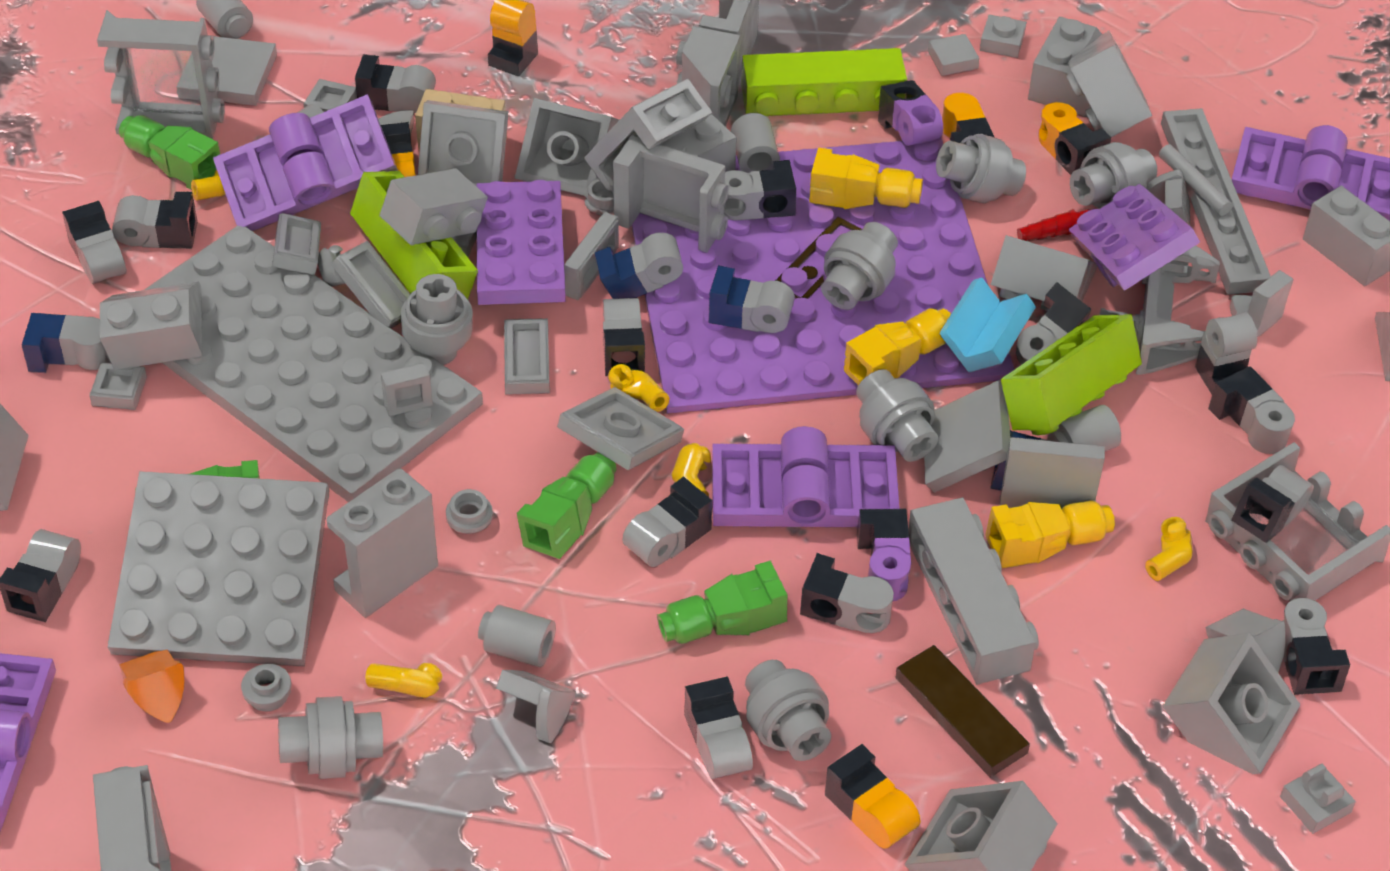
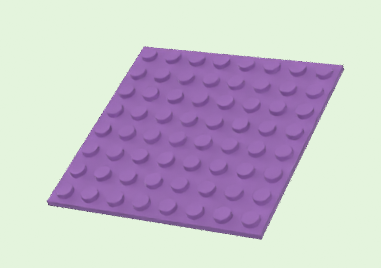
M942 137L939 140L909 146L904 144L903 141L827 147V149H833L832 154L845 156L855 154L880 165V173L884 168L889 167L912 171L915 178L923 179L920 203H910L907 208L882 205L878 202L877 197H875L873 205L850 209L809 203L811 171L818 148L779 152L780 160H790L796 185V216L748 220L728 219L724 236L721 240L715 239L707 253L698 250L699 232L642 213L637 216L631 225L635 246L641 244L651 234L668 233L677 241L683 264V272L679 278L645 294L661 385L670 398L669 404L666 407L667 414L856 395L858 385L844 372L846 342L874 328L878 324L902 321L905 323L910 318L929 308L936 310L944 308L952 314L974 279L981 277L987 283L961 198L953 190L950 179L938 176L936 171L937 156L943 146ZM736 155L735 170H740L739 163H738V159H737V155ZM838 216L861 229L868 222L883 224L895 234L898 240V246L893 252L896 261L894 278L882 295L869 301H858L853 309L844 310L831 304L824 297L820 286L809 299L796 298L794 300L787 327L777 333L756 332L708 323L709 292L718 265L735 268V277L762 283L775 281L782 274L781 282L789 286L794 294L802 297L822 275L825 281L827 278L824 272L826 252L839 235L851 231L840 225L832 234L819 236ZM817 238L816 251L799 268H788ZM804 266L815 267L818 271L817 277L807 279V274L802 268ZM946 343L928 354H919V360L899 378L916 382L921 388L1001 381L1004 376L1015 369L1008 352L1001 364L968 372Z

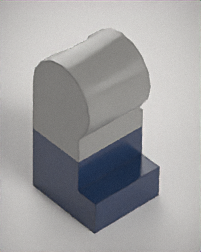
M668 233L651 234L641 244L618 253H614L611 247L595 252L600 280L613 299L640 297L676 280L683 272V264L677 241Z
M718 265L709 292L708 323L756 332L777 333L783 331L787 327L794 304V292L785 283L779 281L762 283L735 277V268Z
M31 313L21 344L28 372L46 373L49 364H78L84 369L97 370L101 363H111L100 340L99 318Z

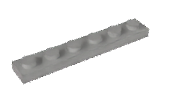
M1202 108L1164 111L1161 125L1168 143L1233 203L1231 211L1224 216H1220L1186 183L1188 195L1211 254L1220 261L1218 272L1227 295L1254 292L1258 286L1271 276Z

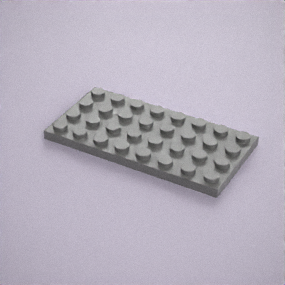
M236 226L144 289L148 290L198 281L201 286L203 356L163 362V364L319 481L328 483V487L347 502L359 496L396 469H401L483 405V397L480 390L430 355L416 351L403 336L373 318L367 311L317 276L272 267L274 246L247 227ZM425 363L430 374L433 406L388 416L383 399L381 373Z

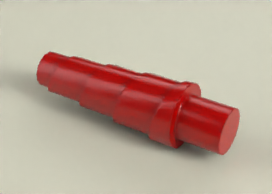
M1071 209L1069 212L1057 214L1054 217L1042 219L1040 222L1018 228V239L1031 241L1064 234L1069 235L1071 234L1069 228L1076 225L1078 218L1087 211H1090V209L1079 212Z

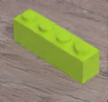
M901 48L742 55L741 88L745 114L759 113L764 116L879 111L880 87L907 81ZM897 94L896 96L905 98L906 94Z
M400 171L363 172L350 214L410 294L416 290L417 283L423 277L441 274L453 279L457 290L468 300L478 270L452 237L410 245L380 217L390 181L404 178Z
M1132 314L1094 315L1001 379L1012 430H1031L1032 434L1037 436L1053 433L1059 429V424L1069 417L1080 414L1085 405L1102 398L1107 389L1115 384L1124 382L1129 373L1142 365Z

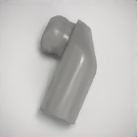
M333 245L329 249L323 248L318 255V267L322 279L331 287L346 284L331 266L336 257L341 255L340 252L343 251L342 247L338 245Z

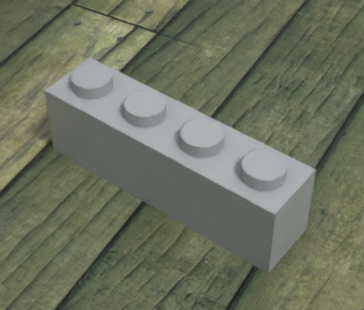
M963 497L912 509L908 526L910 547L976 685L1030 671L1034 650H1037L1039 646L1038 635L1033 623L1030 621L1026 622L1020 611V602L1016 589L1013 585H1007L1001 573V562L996 550L989 549L984 540L983 526L979 516L971 514Z

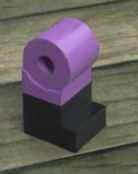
M914 80L880 87L878 122L885 129L893 127L896 131H899L902 141L907 146L939 140L942 137L943 121L940 111ZM906 94V99L897 97L896 95Z
M859 509L857 546L858 549H871L868 576L879 577L887 581L894 592L893 601H897L903 598L907 592L908 574L911 567L906 509Z

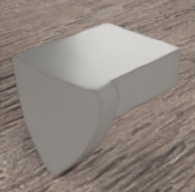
M1170 171L1150 181L1146 189L1190 226V199L1182 171Z
M1279 270L1258 286L1252 296H1232L1230 302L1232 316L1241 312L1248 313L1255 324L1257 337L1260 336L1283 316L1294 279Z
M1243 608L1205 627L1208 639L1250 633L1274 668L1279 672L1285 650V623L1283 621L1271 619Z
M502 670L496 687L498 690L537 705L536 735L538 739L548 743H552L562 728L576 694L575 690L520 670Z

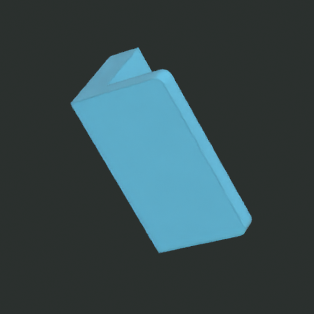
M980 277L971 282L941 329L940 335L968 372L1001 364L1036 306L1027 294L1000 302L985 280Z

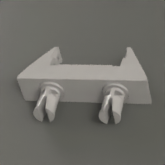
M1198 246L1192 247L1142 279V284H1145L1143 310L1140 311V314L1132 315L1142 365L1136 370L1137 375L1166 369L1197 359L1201 343H1196L1195 341H1202L1205 331L1191 329L1190 325L1171 321L1174 283H1191L1193 280L1216 283L1220 261ZM1201 269H1208L1209 272L1202 271ZM1105 308L1100 309V315L1127 314L1126 312L1105 310Z

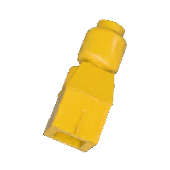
M818 147L811 171L809 203L844 209L873 205L875 197H877L878 202L882 205L907 208L910 203H920L923 179L915 178L912 171L887 167L880 173V165L855 154L847 156L832 154L833 149Z
M929 308L910 318L905 323L902 321L875 325L874 328L846 342L844 372L857 385L869 374L882 369L888 370L894 378L898 379L919 360V354H928L946 344L940 335V331L951 313L944 308L940 310Z
M1094 500L1068 504L1062 509L1059 504L1028 502V504L1008 508V505L1005 504L991 507L985 536L990 548L996 550L1000 558L1001 568L1030 563L1038 564L1064 550L1067 542L1071 545H1080L1100 541L1106 533L1114 531L1115 520L1109 505L1101 506Z

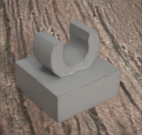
M1323 763L1284 785L1280 795L1281 799L1312 834L1350 814L1356 803L1353 797L1327 770Z

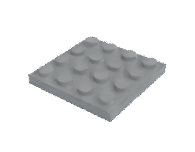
M139 471L107 646L112 655L144 656L155 651L167 649L171 656L176 659L305 666L330 492L328 483Z

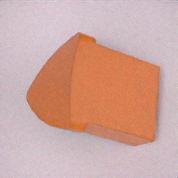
M167 649L155 651L119 664L124 679L123 685L134 702L151 716L166 723L171 722L183 696V664L179 660H174Z

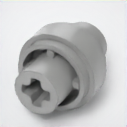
M984 134L968 136L961 143L954 141L945 142L936 160L938 176L950 179L953 190L961 198L979 203L994 201L1002 194L1016 195L1023 187L1026 178L1025 163L1022 160L1013 158L1010 148L1001 139Z
M1119 142L1094 148L1083 160L1081 168L1072 172L1070 176L1071 193L1079 204L1083 206L1093 204L1101 209L1112 202L1114 195L1123 188L1137 186L1138 184L1146 188L1147 184L1157 177V164L1149 151L1145 149L1135 150L1131 146Z
M868 222L862 230H851L839 235L824 257V272L827 277L821 285L824 297L834 306L850 310L854 308L858 301H869L882 295L895 276L896 261L893 252L898 246L895 234L883 224Z
M441 274L425 276L419 280L416 290L409 295L402 306V334L416 351L430 355L445 365L455 359L457 351L465 345L472 334V306L466 297L457 290L456 283L450 277Z
M884 369L869 374L860 382L856 390L857 397L863 403L859 412L860 426L873 445H894L895 452L899 451L901 456L908 462L917 461L925 457L935 448L939 437L931 427L935 419L934 404L918 383L905 378L895 379L888 370Z
M779 660L764 661L750 671L745 680V687L750 693L746 704V717L759 740L764 745L775 750L789 751L791 756L798 761L812 759L823 752L831 740V732L826 726L829 718V700L815 678L799 669H786Z
M342 696L316 697L315 703H306L305 716L278 717L280 763L307 762L308 774H318L319 779L344 778L346 772H355L356 759L383 757L381 712L354 713L353 702L343 701Z

